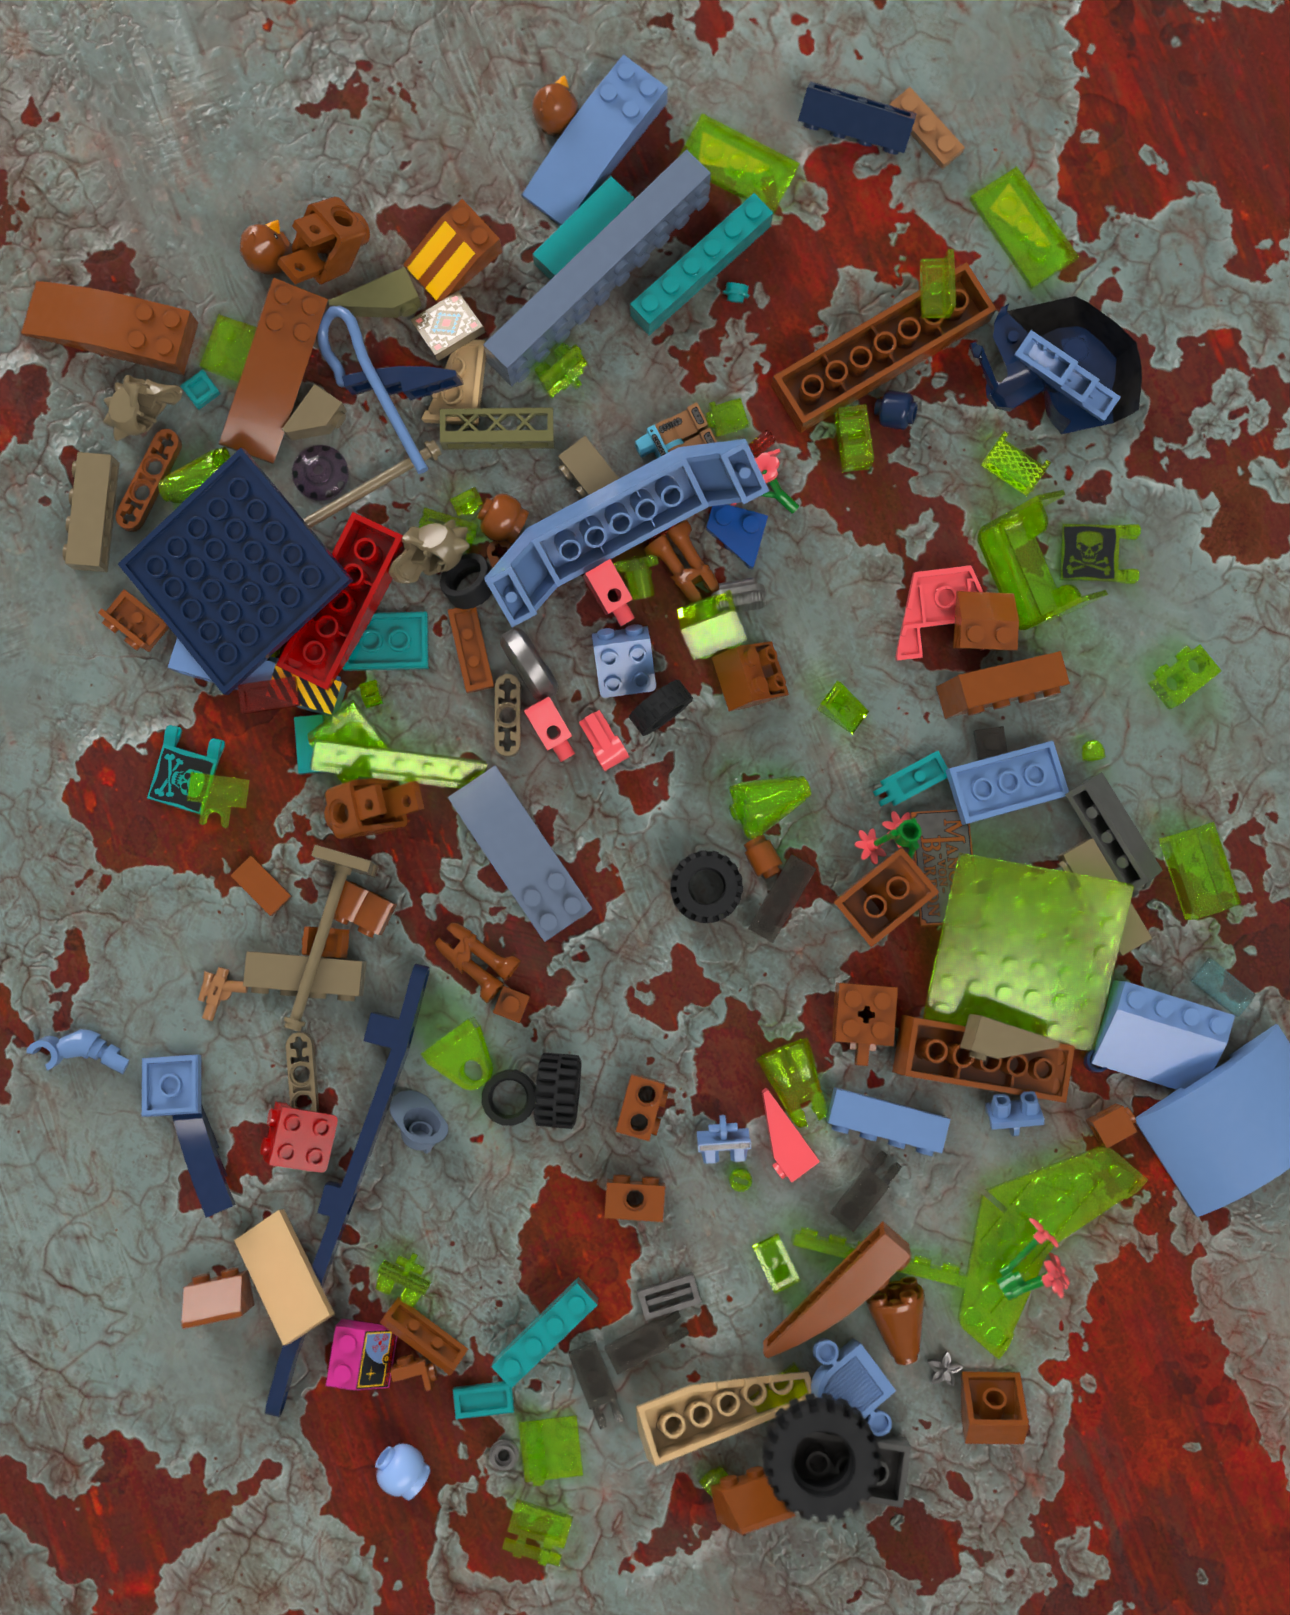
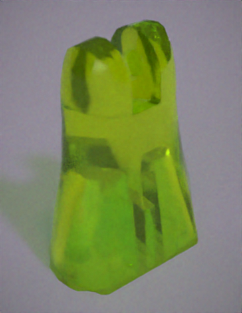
M809 1038L796 1040L762 1054L756 1059L784 1105L790 1119L798 1128L808 1126L805 1113L800 1106L801 1103L808 1100L818 1121L827 1117L826 1101L819 1082Z

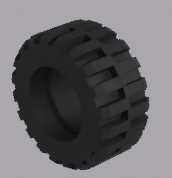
M814 1393L805 1394V1400L798 1402L797 1398L789 1401L790 1406L784 1410L781 1407L775 1413V1421H770L766 1428L767 1436L763 1438L762 1460L766 1478L774 1496L778 1501H783L785 1508L791 1513L798 1511L801 1518L809 1521L812 1516H817L819 1522H828V1516L835 1515L836 1519L840 1520L846 1518L844 1515L845 1511L849 1509L853 1513L861 1508L859 1501L862 1498L868 1501L873 1494L871 1486L877 1485L879 1479L877 1468L881 1467V1457L878 1453L879 1446L862 1413L856 1407L852 1408L848 1401L842 1398L835 1400L831 1394L822 1393V1398H815ZM828 1431L841 1436L847 1444L849 1458L844 1469L836 1477L822 1482L810 1481L801 1477L796 1472L792 1462V1454L796 1445L811 1433Z

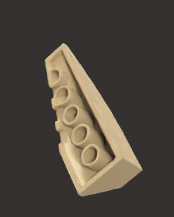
M804 1371L693 1384L636 1406L638 1432L646 1457L654 1466H657L776 1418L775 1413L781 1407L784 1410L790 1406V1400L797 1398L799 1402L806 1399L805 1394H811V1378L809 1372Z

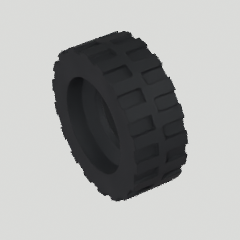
M675 680L646 698L631 712L629 718L641 735L645 736L665 725L682 712L692 702L693 697L680 680Z

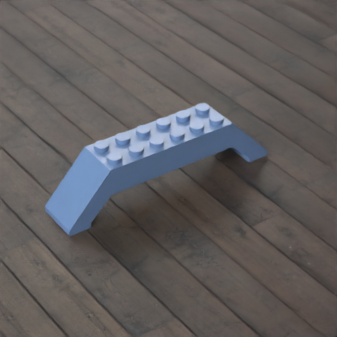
M745 439L678 447L526 528L484 579L511 627H514L537 615V610L557 587L710 506L740 502L744 505L765 494L769 489Z

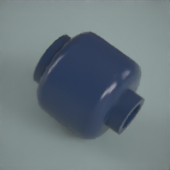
M888 390L882 399H877L874 414L879 416V423L883 427L904 430L909 424H914L918 402L914 401L910 393Z

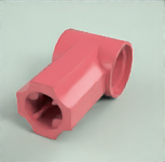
M600 710L591 713L579 722L594 748L592 749L604 771L629 758L622 742L617 735L613 734Z

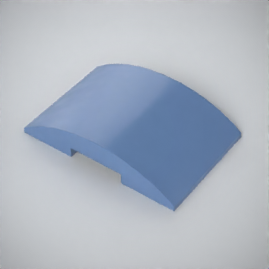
M1275 1024L1228 1055L1230 1057L1228 1061L1185 1089L1180 1087L1135 1117L1136 1125L1196 1217L1215 1211L1252 1193L1290 1168V1042L1278 1024Z

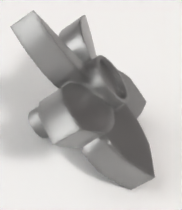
M948 1351L942 1355L941 1362L936 1359L928 1360L931 1369L934 1371L931 1378L932 1384L941 1383L945 1380L947 1384L954 1386L955 1378L952 1373L959 1372L963 1366L959 1363H951Z

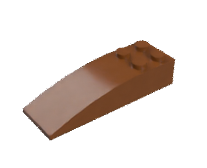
M273 277L219 445L236 451L243 448L250 456L274 464L284 435L282 428L290 418L328 299Z
M36 281L21 334L184 375L198 322L188 310L109 291Z
M901 1015L893 1073L1015 1095L1034 1091L1039 1099L1066 1103L1075 1045L1060 1043L1058 1048L1000 1059L987 1057L985 1062L969 1057L970 1051L960 1048L966 1026Z

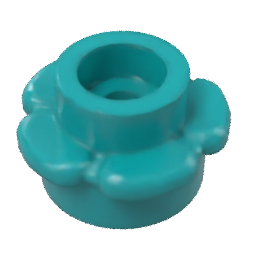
M727 282L726 290H723V294L727 295V301L743 303L744 298H749L750 296L748 294L749 286Z

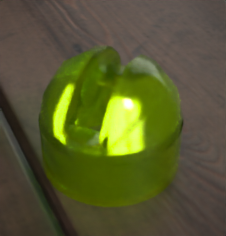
M1090 740L1082 746L1081 754L1083 761H1096L1106 758L1104 746L1098 740Z
M745 1168L734 1169L729 1175L731 1188L737 1192L747 1191L752 1185L750 1172ZM734 1177L748 1180L747 1185L734 1182Z

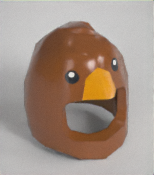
M565 75L555 83L547 84L540 88L533 98L532 113L536 124L549 135H561L579 111L578 102L575 95L569 89Z
M279 220L268 224L248 226L243 231L240 240V255L252 271L266 275L283 271L277 263L279 258L292 253V243L280 231Z

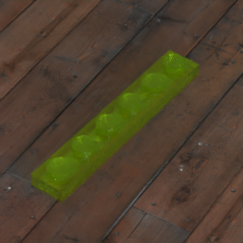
M315 739L310 764L311 770L403 782L418 781L419 784L459 789L485 773L488 766L487 762L482 760Z
M801 1227L800 1231L793 1229L790 1240L794 1246L846 1258L862 1242L858 1241L857 1245L847 1243V1238L836 1234H830L829 1238L819 1236L817 1230L808 1227ZM915 1255L914 1259H910L909 1264L902 1271L897 1270V1272L965 1288L967 1276L960 1271V1266L943 1262L942 1266L931 1264L932 1259Z

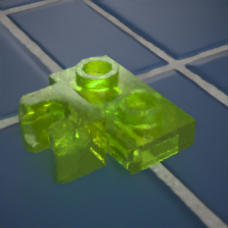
M191 772L187 801L201 802L199 824H206L208 815L216 812L221 816L222 827L228 828L231 807L246 808L249 780Z

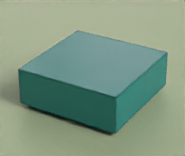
M203 369L180 385L198 410L221 395Z

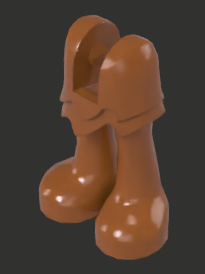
M688 520L670 529L667 532V536L681 551L691 569L684 568L665 534L655 539L643 550L649 558L659 557L673 574L670 578L675 582V585L681 589L692 604L699 607L704 604V601L699 591L695 588L696 584L702 581L711 595L720 589L713 571L710 570L709 565H705L691 542L690 533L692 527Z
M451 922L446 929L455 938L461 940L454 949L450 943L445 942L440 937L434 944L438 951L452 963L455 969H458L461 974L465 971L480 985V997L488 1004L502 989L504 983L472 960L473 954L490 966L504 981L509 980L520 965L521 960L513 955L506 958L501 957L480 942L477 935L473 934L472 931L458 923Z

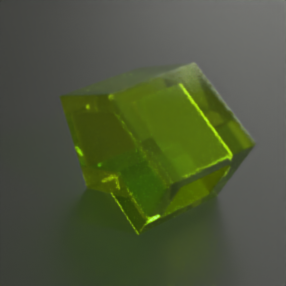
M377 680L359 684L361 697L366 709L383 704V695Z

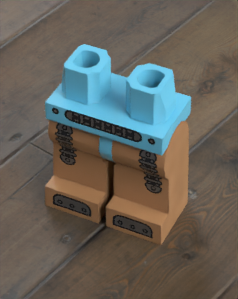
M696 402L688 406L687 410L648 427L646 434L635 441V448L640 457L654 452L656 458H659L678 447L716 443L717 441L711 429L708 428V423Z

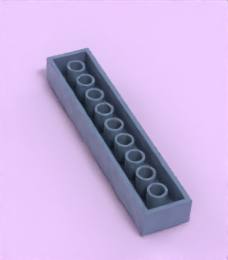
M686 149L483 344L488 364L511 387L517 381L520 383L525 380L530 374V368L537 362L539 364L542 363L549 356L550 349L556 343H563L569 337L570 330L576 324H583L590 316V311L596 305L601 306L610 296L609 292L613 288L622 286L629 279V273L636 266L638 268L642 267L648 261L649 254L656 247L658 249L663 247L669 240V235L676 228L680 230L685 226L690 218L689 215L693 211H699L709 201L711 172Z

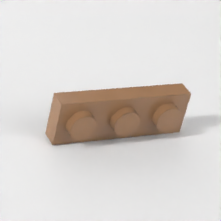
M911 87L889 104L917 113L911 136L942 170L963 153L965 147Z

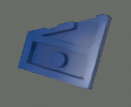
M728 504L712 506L706 530L714 538L719 539L731 553L736 554L749 569H753L768 515Z

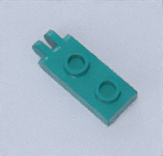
M936 751L881 780L882 787L873 791V794L876 797L886 792L888 797L878 801L880 807L889 802L894 807L946 779L947 774L945 770L948 767L940 752Z

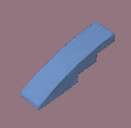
M1030 330L1014 354L1016 358L1039 377L1101 422L1106 420L1121 398L1099 382L1100 379L1079 366L1077 360L1032 330Z

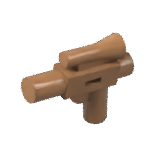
M218 967L216 974L204 971L203 984L198 997L199 1001L205 1002L206 996H208L202 1016L203 1019L213 1021L221 1000H228L232 992H248V987L243 986V981L228 980L229 969Z

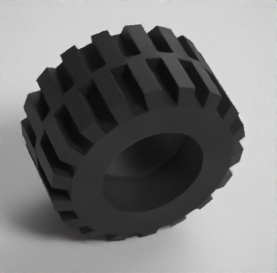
M703 850L688 855L678 864L671 878L670 892L674 905L682 915L692 921L714 923L726 918L735 910L740 903L743 893V879L738 871V867L729 860V857L721 855L716 851ZM699 871H713L722 879L723 893L712 904H701L690 894V880Z
M548 1052L542 1054L539 1060L535 1089L534 1120L536 1126L573 1129L577 1120L582 1062L579 1055Z

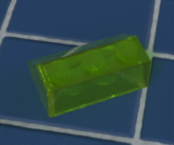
M1214 822L1158 838L1185 920H1196L1241 904Z

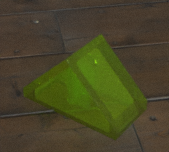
M836 681L817 708L818 711L851 734L856 731L869 712L839 681Z
M778 1233L752 1246L774 1294L801 1281Z

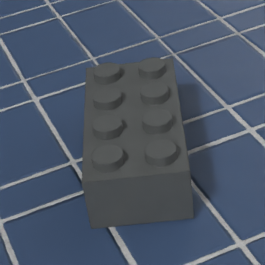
M818 1431L805 1436L796 1445L792 1454V1462L796 1472L801 1477L815 1482L827 1481L836 1477L844 1469L849 1458L848 1447L843 1438L828 1431ZM887 1434L884 1436L874 1435L879 1446L878 1453L881 1457V1467L877 1468L879 1479L877 1485L871 1486L873 1494L869 1500L865 1501L862 1498L860 1501L903 1508L911 1446L906 1437Z

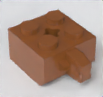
M836 982L832 1040L849 1043V1049L855 1050V1065L868 1066L869 1051L876 1052V1045L894 1046L898 988ZM864 1006H866L867 1011L871 1012V1016L866 1017L865 1022H863L862 1017L858 1016V1012L863 1011Z

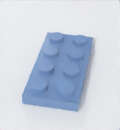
M1053 741L945 770L962 825L1066 797L1065 794L1069 792Z

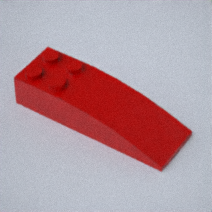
M352 512L332 555L353 581L288 640L276 664L277 667L327 691L330 689L358 644L393 579L389 574V567L404 551L403 535Z

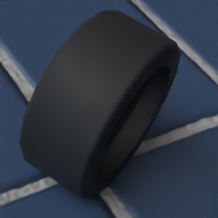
M475 553L463 554L461 560L454 568L442 572L439 582L441 591L455 607L461 609L475 608L483 604L492 595L484 579L492 567L482 555ZM480 572L479 577L470 587L457 591L458 585L466 576Z
M503 1070L494 1074L486 1082L482 1091L481 1103L485 1114L493 1122L502 1126H514L524 1122L534 1110L536 1089L534 1082L527 1074L518 1070ZM506 1080L520 1083L527 1095L524 1108L513 1115L499 1112L492 1100L495 1087Z

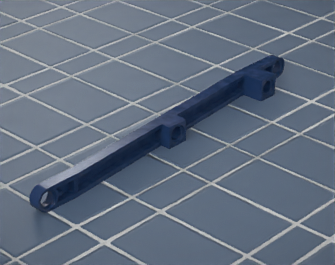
M415 963L400 1018L378 1012H371L363 1041L391 1048L343 1183L329 1181L324 1186L317 1213L330 1216L312 1265L322 1289L411 1046L430 973L429 966ZM306 1334L291 1344L282 1347L267 1399L265 1414L275 1417L282 1415L298 1355Z

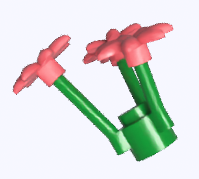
M892 811L891 818L893 822H882L883 827L891 830L886 835L876 838L873 828L869 831L868 835L863 830H860L858 834L862 841H857L854 845L859 849H864L861 853V859L865 860L870 857L873 864H878V856L885 857L887 855L880 847L891 839L895 840L898 848L901 846L908 847V855L913 858L915 851L919 848L917 840L922 834L915 818L910 819L909 812H906L900 819L899 815Z
M1030 1218L1029 1221L1038 1229L1033 1235L1034 1239L1007 1266L999 1270L1002 1277L996 1280L1008 1301L1042 1286L1046 1288L1052 1286L1054 1293L1057 1292L1059 1297L1063 1298V1290L1068 1288L1070 1281L1057 1255L1048 1253L1051 1260L1044 1261L1047 1272L1025 1281L1019 1271L1012 1272L1039 1243L1042 1245L1046 1239L1058 1248L1057 1240L1049 1234V1231L1044 1230L1037 1220Z

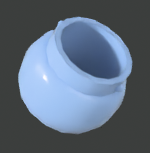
M404 1443L398 1444L393 1448L387 1447L381 1453L375 1465L378 1469L376 1475L380 1488L392 1496H402L406 1500L412 1499L422 1489L430 1473V1466L424 1462L421 1452L415 1447Z

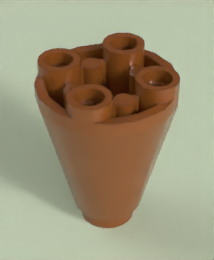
M912 1276L904 1277L900 1281L889 1282L882 1291L877 1290L866 1300L868 1309L891 1356L899 1365H909L916 1362L920 1351L925 1294L922 1286L918 1284L917 1278Z

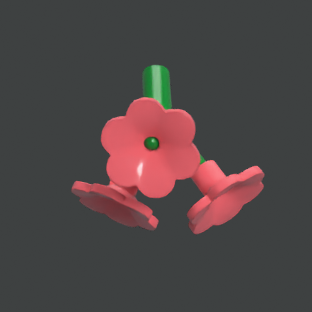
M780 448L760 454L755 458L765 482L769 483L774 491H768L761 496L775 498L790 513H794L799 505L781 489L776 478L778 475L777 468L780 465L776 456L781 453Z

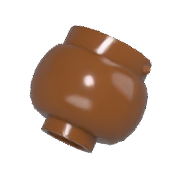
M497 494L492 500L486 498L477 518L481 520L480 529L487 538L496 542L507 541L513 544L526 522L529 511L522 508L521 503L513 496Z

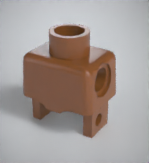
M331 197L309 204L304 217L294 220L292 225L297 232L292 244L293 253L279 258L277 264L294 284L314 278L319 284H324L347 274L360 247L366 245L369 241L370 229L368 223L360 213L352 212L339 197ZM319 253L329 255L326 262L319 258Z
M396 777L351 780L331 787L325 792L327 803L324 811L325 821L338 839L376 835L405 827L407 825L406 814L424 809L418 781L399 785ZM409 797L411 799V804L408 803Z

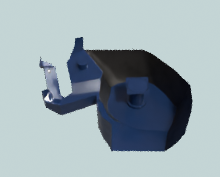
M1076 296L1007 311L1009 306L1007 304L1000 309L994 322L993 339L1007 367L1008 376L1001 383L995 379L983 346L978 345L976 342L969 345L973 357L979 359L987 382V398L995 409L1010 412L1044 391L1046 414L1060 434L1115 423L1139 410L1142 364L1136 341L1115 321L1087 301ZM1030 330L1077 360L1079 366L1100 379L1099 382L1121 397L1104 422H1101L1068 399L1014 356Z

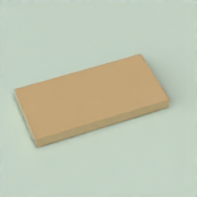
M284 1209L276 1211L234 1240L283 1346L291 1344L334 1315L331 1305Z

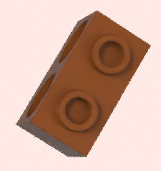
M631 1073L616 1132L650 1141L651 1134L657 1136L661 1119L656 1118L659 1106L665 1107L669 1090L664 1089L665 1082ZM643 1086H651L655 1090V1097L651 1101H643L639 1097L638 1092ZM636 1114L644 1115L648 1120L646 1127L635 1129L631 1125L632 1117Z

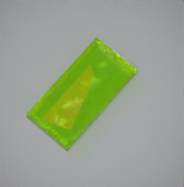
M703 113L680 153L681 155L687 149L711 172L710 182L744 200H747L755 193L773 212V215L800 166L799 162Z
M1018 167L1013 168L971 195L969 200L1030 289L1035 288L1079 258V255Z

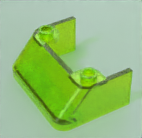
M1064 490L1037 495L985 524L978 532V544L999 593H1013L1015 596L1019 630L1037 627L1072 613L1108 595L1106 590L1081 596L1078 588L1071 584L1062 585L1057 588L1038 545L1036 537L1044 533L1048 527V516L1044 507L1065 496Z

